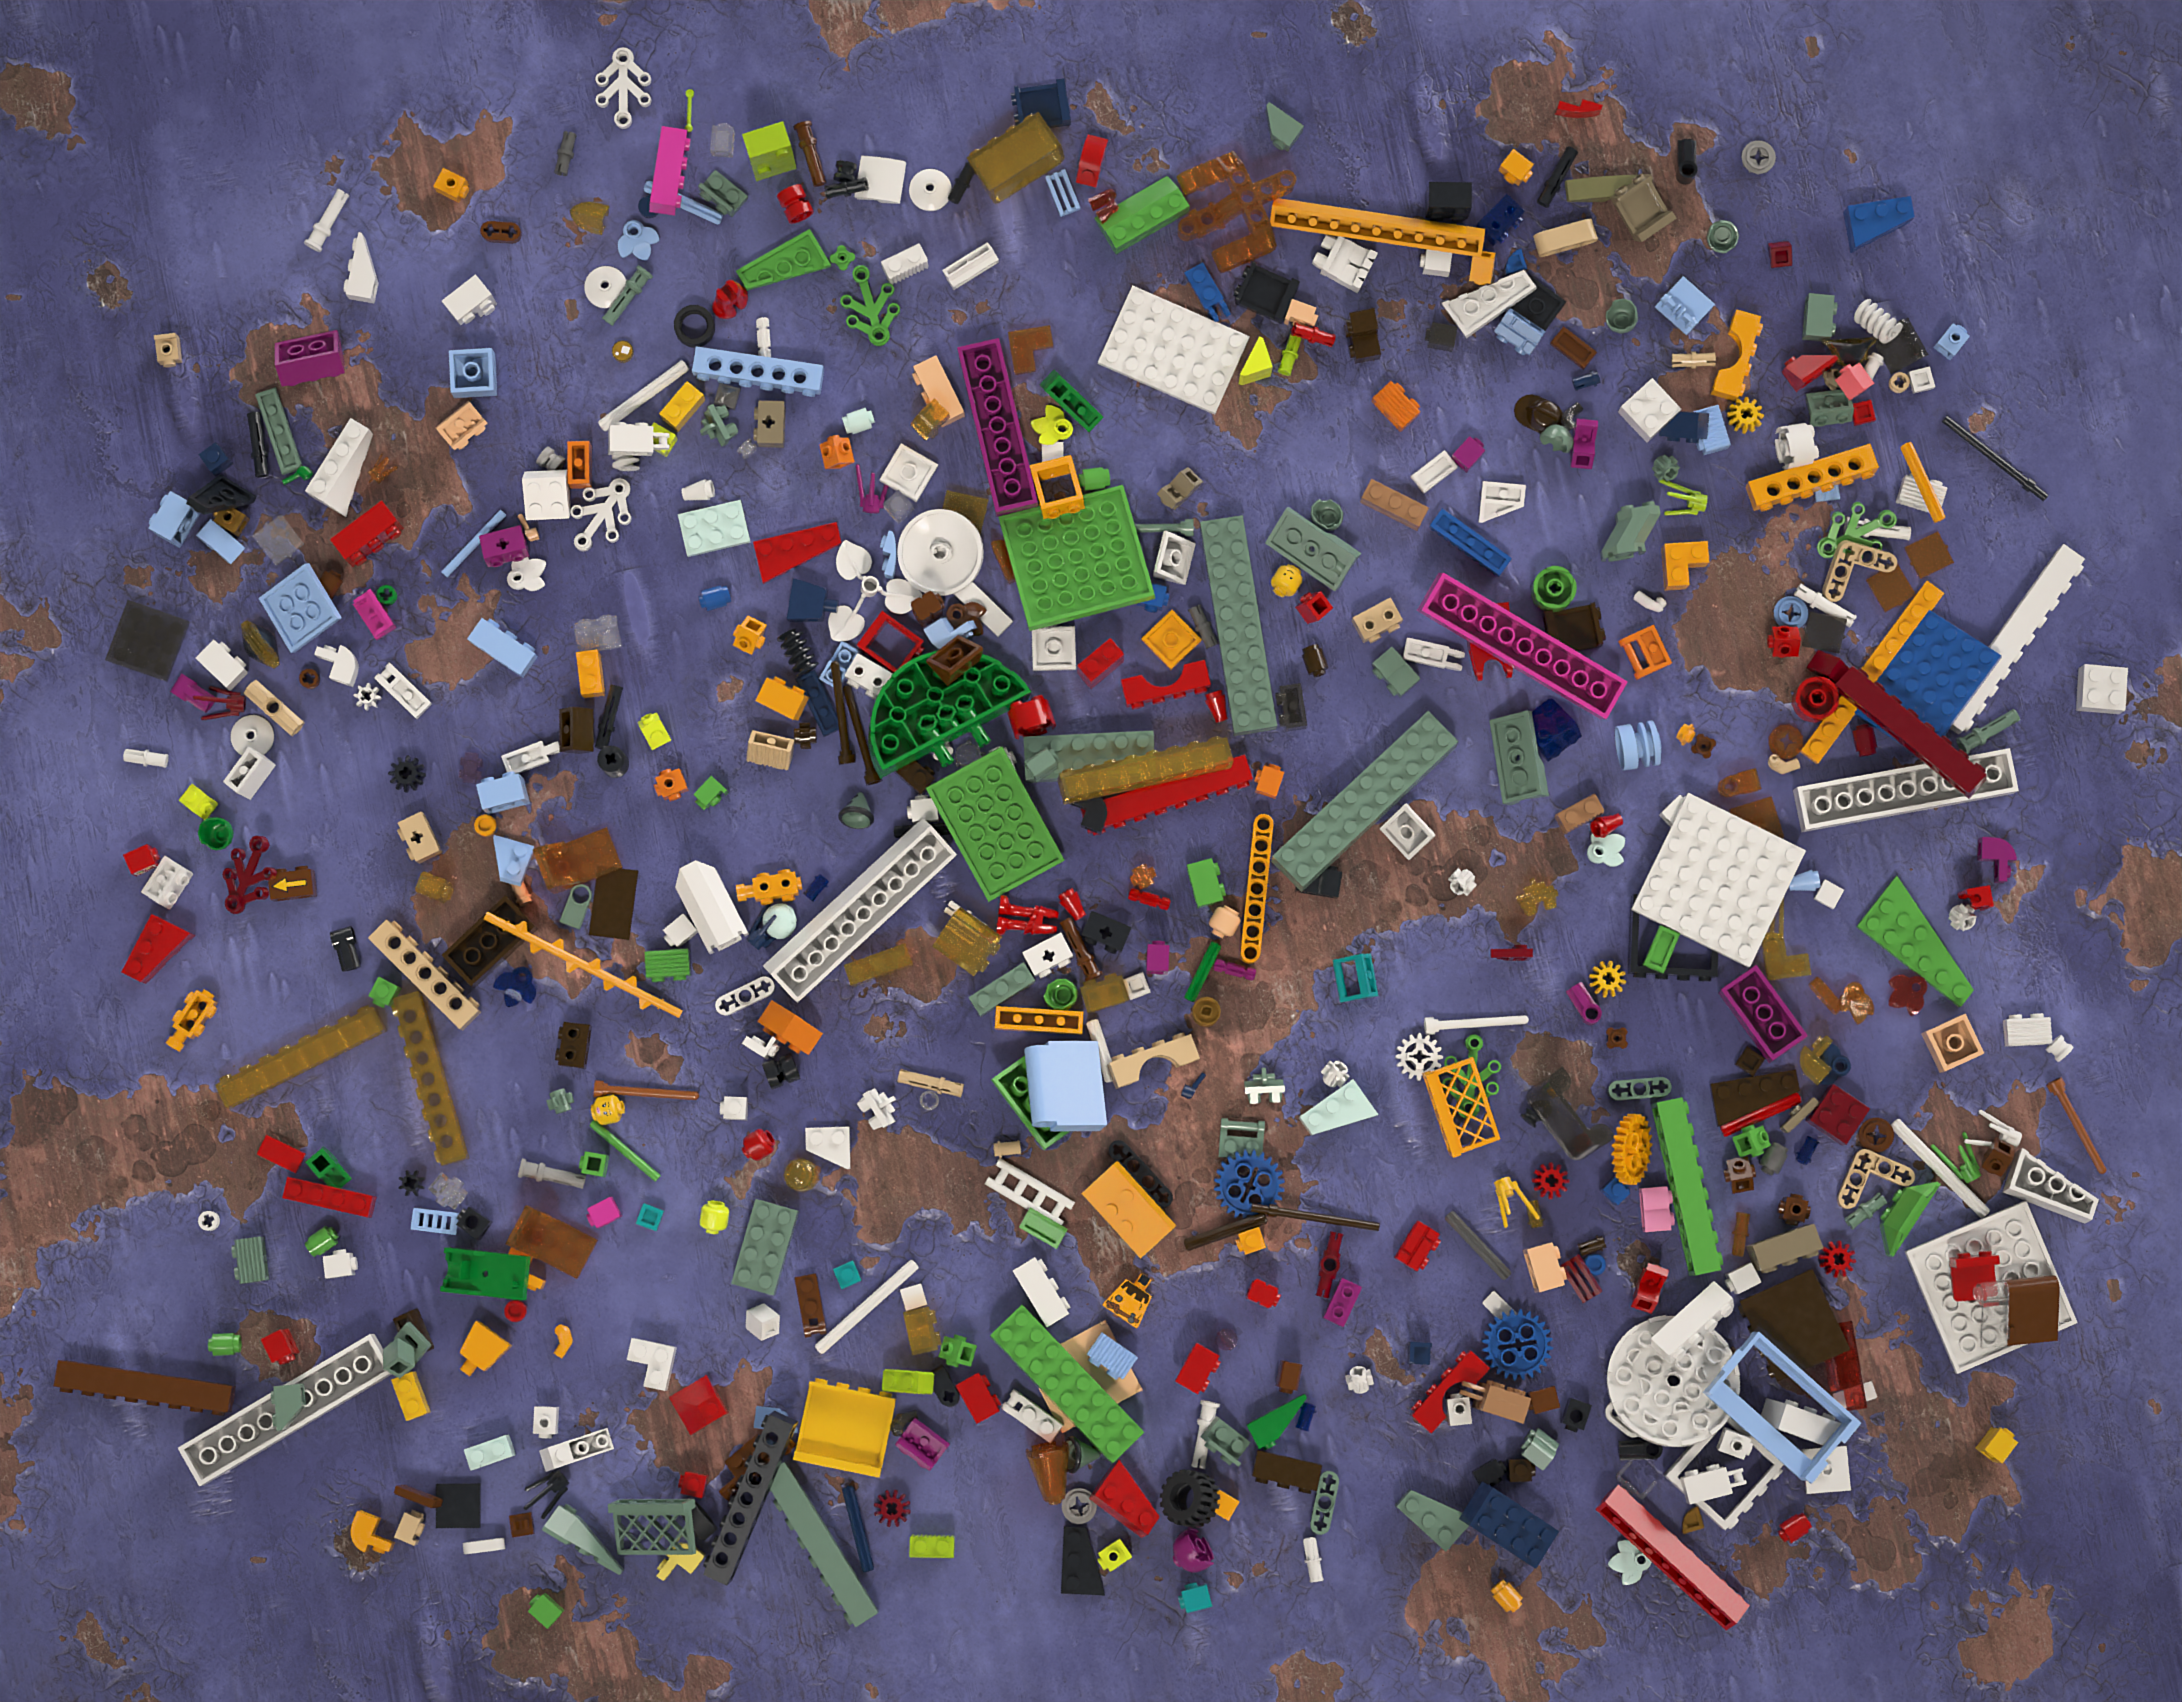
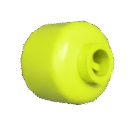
M711 1200L701 1207L699 1223L701 1227L706 1229V1233L719 1234V1231L727 1228L729 1209L725 1206V1203Z

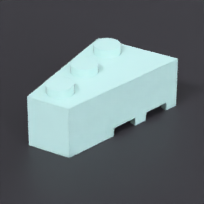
M1352 1079L1301 1115L1299 1120L1312 1136L1378 1116V1113L1354 1079Z

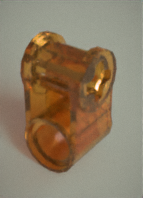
M1754 768L1725 777L1718 783L1717 789L1721 796L1732 797L1759 791L1762 787L1757 770ZM1725 785H1733V788L1731 790L1729 788L1726 789Z

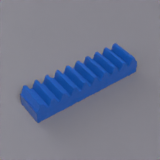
M1443 508L1429 526L1432 531H1435L1439 536H1442L1446 541H1449L1453 546H1456L1460 551H1463L1467 556L1477 561L1487 571L1492 572L1494 576L1499 577L1512 560L1510 556Z

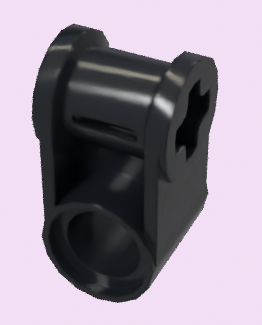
M943 1364L930 1371L934 1374L933 1392H935L943 1405L953 1407L958 1404L960 1395ZM947 1391L949 1393H955V1396H953L954 1401L952 1403L950 1401H944V1398L946 1397L945 1393Z

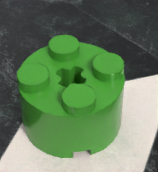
M1547 567L1536 576L1532 583L1531 597L1534 605L1543 611L1553 610V612L1564 610L1575 597L1577 590L1576 581L1570 572L1563 567ZM1552 585L1555 586V590H1558L1556 593H1552L1550 589Z

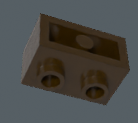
M581 707L559 709V752L575 754L594 752L593 709Z
M919 759L894 771L918 795H924L927 792L926 787L936 782V779L933 777L935 772L927 765L922 767L917 762Z
M564 1022L563 1026L559 1027L558 1039H561L560 1048L556 1049L555 1061H558L559 1066L586 1069L592 1031L591 1025Z

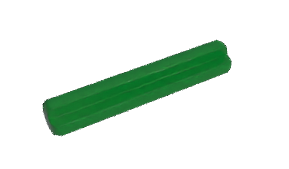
M1213 941L1210 943L1184 996L1186 1000L1195 1002L1221 949L1220 944Z

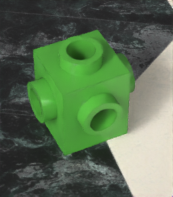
M1754 1125L1747 1126L1741 1129V1134L1732 1137L1740 1157L1751 1154L1752 1158L1764 1153V1148L1771 1146L1769 1136L1763 1125L1757 1128Z
M954 1334L953 1338L944 1336L938 1357L946 1359L947 1365L959 1367V1364L971 1367L977 1345L966 1342V1337Z

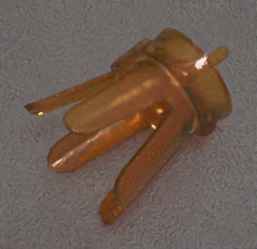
M382 452L375 466L367 472L372 477L368 483H371L374 479L380 484L387 475L398 469V466H393L381 473L389 463V458L385 457L378 464L383 455Z

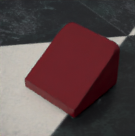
M1789 241L1768 243L1771 268L1792 266V245Z

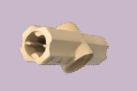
M253 681L246 688L244 694L292 737L302 729L305 722L259 681ZM273 703H278V711L270 713V706Z

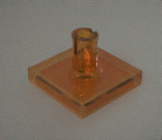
M1772 796L1729 809L1731 814L1782 839L1785 838Z

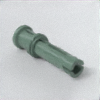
M639 265L636 267L637 271L631 279L626 280L624 290L602 317L611 326L614 325L635 295L642 293V288L646 282L653 278L648 271Z
M2012 709L1981 728L1972 729V732L1968 735L1958 737L1956 739L1957 745L1966 754H1969L1971 749L1978 745L1983 746L1987 739L2020 721V717L2016 710Z

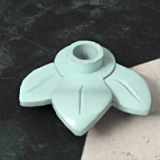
M1591 834V845L1587 849V856L1591 862L1597 864L1605 863L1610 867L1618 866L1624 862L1619 852L1625 845V837L1619 834H1610L1605 838H1598ZM1595 849L1600 850L1601 855L1596 854Z
M1622 1540L1617 1542L1620 1553H1617L1610 1559L1608 1566L1615 1571L1623 1573V1585H1630L1640 1580L1642 1572L1648 1569L1652 1562L1629 1540ZM1639 1556H1644L1645 1561L1643 1564L1637 1562Z

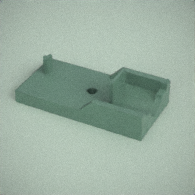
M1290 507L1285 509L1265 544L1333 591L1338 590L1342 586L1346 574L1361 555L1359 551L1336 535L1324 532ZM1310 546H1313L1315 551H1311Z
M1527 710L1489 720L1503 804L1511 806L1525 799L1548 797L1545 768L1538 754L1532 711ZM1517 755L1520 756L1518 761L1516 760Z

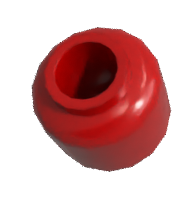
M756 1129L744 1137L742 1151L748 1159L752 1158L754 1161H760L774 1151L775 1139L768 1130Z

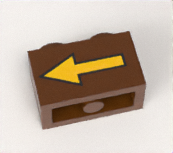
M308 866L295 867V871L288 872L285 868L276 869L277 877L274 880H268L270 900L273 902L317 897L315 871L308 869Z

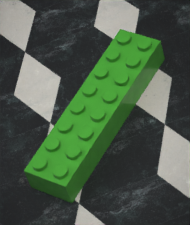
M1683 1097L1651 1104L1669 1189L1672 1191L1673 1206L1689 1276L1721 1270L1720 1265H1723V1258L1721 1252H1717L1716 1249L1718 1236L1715 1230L1712 1231L1711 1222L1714 1221L1711 1209H1707L1706 1200H1709L1706 1187L1703 1188L1701 1179H1704L1702 1167L1698 1166L1696 1157H1699L1697 1145H1693L1691 1136H1694V1129L1692 1123H1688L1687 1114H1689L1687 1101L1683 1102Z
M1023 1305L989 1336L1111 1464L1144 1433Z

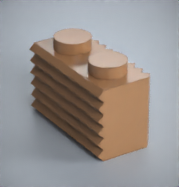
M1594 793L1557 813L1554 817L1563 834H1567L1601 816L1604 813V809Z

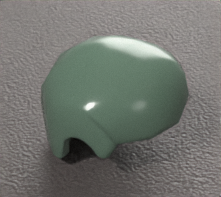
M1725 220L1713 223L1708 228L1706 235L1708 246L1718 253H1727L1737 245L1739 238L1737 227L1730 221Z
M1624 298L1614 300L1611 307L1606 311V324L1613 332L1623 334L1631 331L1637 324V307L1630 300Z
M1550 425L1539 436L1543 445L1548 443L1553 445V451L1561 450L1563 453H1569L1572 450L1573 437L1561 425Z
M1318 499L1311 507L1310 518L1312 523L1326 532L1333 531L1342 524L1343 511L1340 505L1331 499L1324 501Z

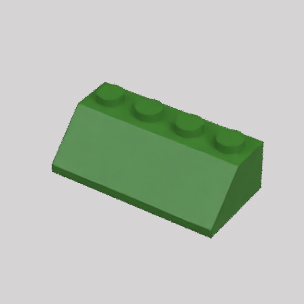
M1166 176L1098 215L1094 220L1114 253L1118 254L1189 213L1190 206L1180 189Z
M1025 1056L991 1079L1043 1150L1052 1146L1071 1132L1050 1131V1127L1032 1126Z

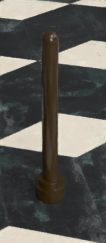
M832 661L831 672L841 744L838 763L839 765L856 763L855 754L852 753L849 746L840 666L838 661Z
M844 685L843 693L866 768L864 780L867 786L874 785L883 780L879 778L874 768L852 689L849 685Z

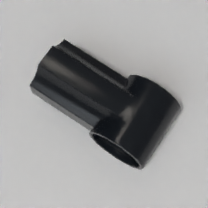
M1692 139L1677 141V171L1675 176L1680 184L1687 185L1694 180L1698 171L1696 165V141ZM1682 169H1688L1691 175L1683 174Z
M352 926L331 931V942L334 950L337 951L342 972L360 968L361 965L355 946L357 941Z
M1618 1441L1619 1460H1654L1661 1456L1663 1448L1661 1445H1657V1453L1651 1456L1646 1451L1647 1445L1651 1443L1649 1441Z

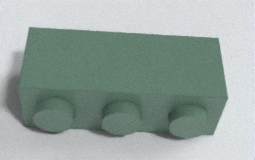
M1023 962L968 998L979 1016L982 1017L995 1009L996 1006H1000L1033 985L1036 981Z

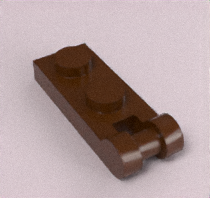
M817 1274L794 1277L805 1338L812 1337V1334L820 1333V1335L827 1334ZM817 1318L818 1324L810 1326L809 1319Z

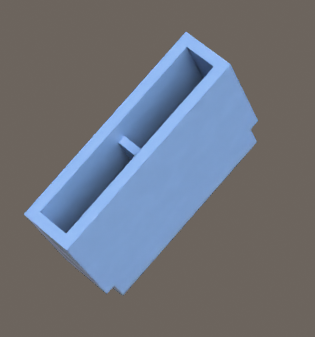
M1048 1041L1045 1045H1034L1024 1049L1033 1127H1050V1131H1101L1107 1125L1098 1041Z

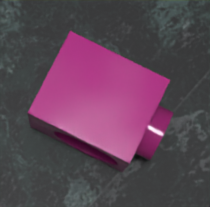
M608 1197L587 1208L589 1214L586 1217L590 1225H595L598 1229L623 1217L613 1197Z

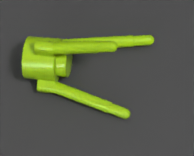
M1664 479L1659 481L1662 484L1689 494L1688 496L1667 492L1668 496L1687 500V507H1690V509L1665 511L1664 515H1697L1698 511H1705L1707 495L1670 481L1666 482Z

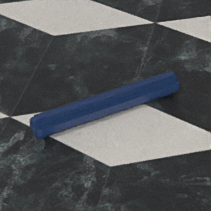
M852 1485L842 1488L861 1568L863 1572H869L874 1570L855 1490Z

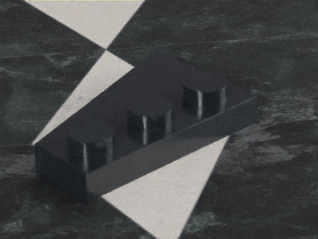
M220 474L189 496L186 504L196 512L206 515L252 504L257 496Z
M1064 1526L1061 1594L1105 1596L1086 1527Z

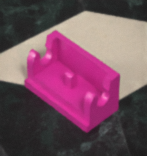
M371 589L353 600L354 607L376 640L397 628Z

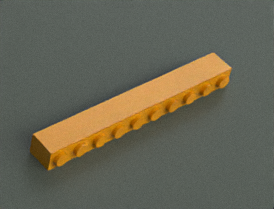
M1274 198L1269 226L1475 257H1481L1485 236V229L1280 198Z

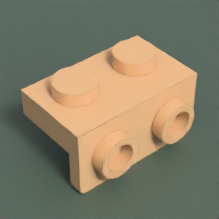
M467 401L440 423L436 429L454 450L457 448L460 450L469 443L468 439L473 435L478 436L486 429L485 425L487 422L474 406Z

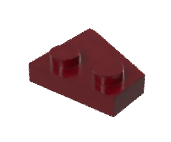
M1514 945L1512 949H1490L1491 958L1499 960L1529 961L1533 958V948L1527 949V945Z

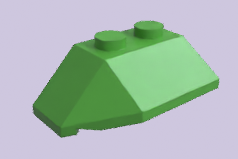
M1939 1182L1906 1187L1902 1190L1898 1189L1893 1195V1204L1890 1208L1886 1207L1880 1216L1882 1221L1879 1226L1885 1255L1894 1257L1941 1184Z

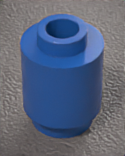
M719 585L702 590V595L698 596L701 608H706L707 611L727 606V603L731 602L727 586L721 587Z

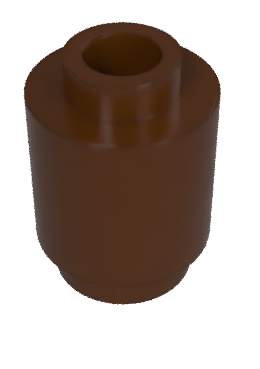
M331 569L329 572L324 571L319 580L330 599H333L343 581L340 580L341 575Z

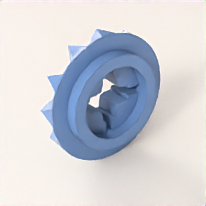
M1794 596L1780 599L1773 610L1774 620L1779 627L1788 626L1798 627L1799 629L1808 618L1806 604ZM1792 605L1793 613L1798 615L1793 616L1789 622L1788 615L1782 612L1788 611Z

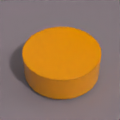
M483 814L476 818L474 828L478 834L487 837L494 834L497 823L492 816Z

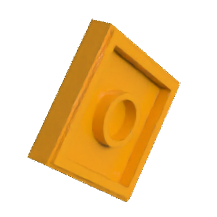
M1173 610L1169 611L1141 638L1147 647L1170 670L1202 641Z

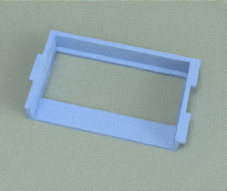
M1752 1332L1750 1334V1337L1740 1349L1735 1351L1721 1368L1720 1373L1703 1391L1710 1400L1800 1480L1808 1481L1810 1484L1815 1481L1828 1465L1825 1460L1841 1441L1846 1443L1861 1424L1857 1418L1760 1332ZM1753 1345L1841 1422L1840 1426L1812 1460L1723 1382Z

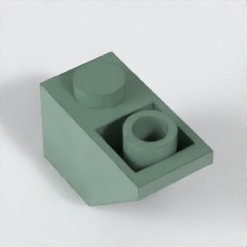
M304 1383L273 1386L274 1391H271V1403L275 1404V1413L272 1414V1422L277 1431L286 1430L306 1406Z

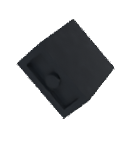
M1253 261L1251 266L1247 265L1242 277L1245 280L1242 286L1238 284L1233 296L1236 297L1235 304L1282 324L1291 301L1298 290L1300 281L1294 278L1288 280L1257 266V263Z

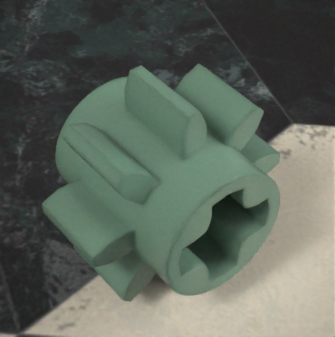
M1666 454L1659 456L1654 461V467H1652V470L1655 472L1654 476L1659 481L1662 479L1666 482L1673 480L1678 474V469H1680L1677 465L1678 461L1672 455L1670 457Z
M565 1088L549 1093L551 1099L546 1100L550 1111L555 1110L556 1114H560L572 1109L570 1104L574 1103L572 1093H566Z

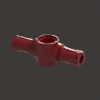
M1330 1231L1327 1249L1324 1250L1322 1259L1319 1262L1318 1276H1320L1315 1294L1322 1297L1324 1290L1323 1297L1328 1299L1330 1297L1333 1279L1335 1280L1337 1271L1340 1268L1341 1254H1339L1344 1236V1234L1338 1233L1335 1240L1336 1232ZM1328 1258L1335 1261L1333 1271H1327L1324 1268V1261Z

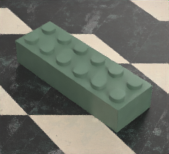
M1153 731L1024 737L1025 761L1044 748L1048 750L1053 749L1059 758V763H1057L1058 769L1039 782L1155 777L1156 774ZM1025 768L1026 783H1035Z

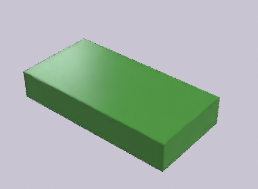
M1659 925L1643 966L1663 974L1680 933Z
M1031 1207L1019 1226L1022 1230L1056 1249L1068 1230Z

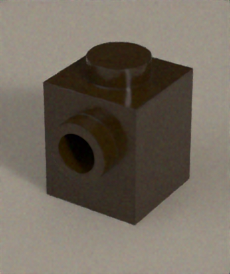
M1526 1458L1506 1459L1508 1482L1532 1481V1476L1536 1475L1533 1463Z

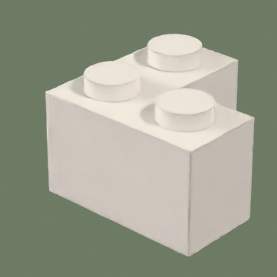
M476 274L442 300L445 307L460 325L471 322L475 318L476 313L480 317L489 315L495 310L497 305L492 294Z
M631 1338L627 1360L648 1364L644 1387L663 1391L668 1390L677 1347Z

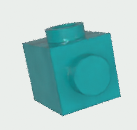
M1197 1582L1184 1585L1185 1589L1181 1590L1182 1595L1178 1596L1181 1609L1185 1608L1186 1613L1212 1607L1207 1584L1197 1585Z

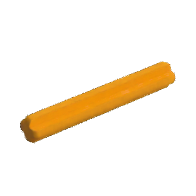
M1911 442L1903 444L1900 449L1933 521L1936 523L1944 520L1945 514Z

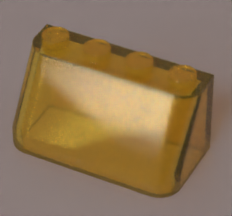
M1039 112L1028 115L1022 123L1009 127L1003 135L992 138L986 146L973 150L967 157L968 163L994 204L1004 201L1060 165L1065 159L1061 144Z

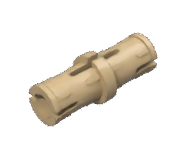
M1691 351V354H1672L1671 359L1672 368L1691 367V369H1696V366L1716 365L1715 352L1696 353V351Z

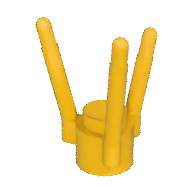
M1504 1177L1494 1182L1505 1228L1508 1227L1506 1213L1507 1215L1511 1214L1507 1198L1514 1195V1190L1537 1220L1540 1218L1520 1190L1517 1181L1512 1182L1510 1177Z

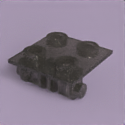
M1903 318L1897 322V324L1902 323L1903 327L1899 334L1888 343L1883 344L1874 336L1870 337L1871 340L1875 339L1873 343L1879 354L1884 358L1883 361L1890 374L1929 355L1909 318Z

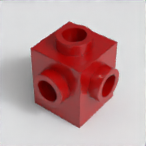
M1772 627L1771 635L1767 636V647L1771 648L1772 656L1781 658L1799 657L1801 638L1798 627Z

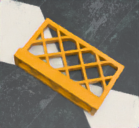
M1473 1057L1434 1071L1422 1073L1448 1153L1451 1157L1460 1156L1461 1153L1500 1140ZM1470 1064L1472 1068L1469 1079L1458 1075L1461 1067ZM1444 1072L1453 1074L1448 1086L1440 1082L1439 1074ZM1457 1077L1467 1081L1462 1093L1452 1089ZM1470 1083L1479 1089L1476 1099L1465 1095ZM1450 1091L1460 1095L1455 1107L1449 1105L1446 1100ZM1464 1097L1474 1102L1469 1113L1458 1109ZM1477 1104L1483 1106L1486 1111L1482 1120L1472 1116ZM1457 1111L1467 1116L1462 1127L1455 1125L1453 1121ZM1470 1118L1481 1122L1475 1134L1465 1129ZM1484 1124L1491 1127L1494 1136L1486 1139L1479 1136ZM1463 1132H1466L1474 1137L1470 1145L1462 1147L1460 1138Z

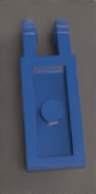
M1203 262L1184 272L1205 311L1207 310L1213 321H1219L1217 313L1212 308L1219 304L1222 313L1226 317L1231 315L1222 294Z

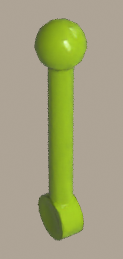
M692 89L686 91V97L688 98L687 125L684 129L688 133L693 130L691 125V108L694 91Z

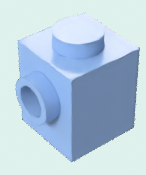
M1953 323L1933 348L1951 360L1970 336L1964 327Z

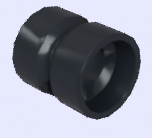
M791 1053L779 1057L777 1062L770 1060L762 1064L772 1090L783 1086L785 1081L792 1083L801 1079Z

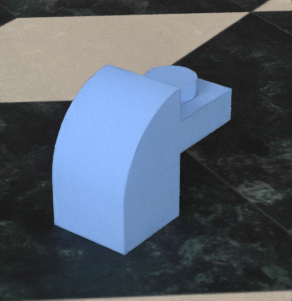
M944 617L925 628L924 632L931 643L938 649H941L957 635L966 639L974 635L972 631L977 626L972 620L954 630L947 617Z

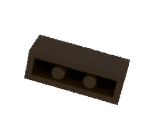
M1257 1450L1251 1476L1256 1477L1255 1482L1268 1484L1270 1480L1277 1482V1487L1289 1489L1290 1485L1299 1487V1492L1311 1494L1312 1490L1317 1491L1322 1465Z

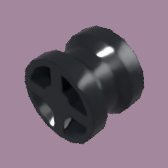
M836 161L837 172L834 174L833 179L838 182L846 179L848 181L855 180L853 174L857 169V165L849 161Z

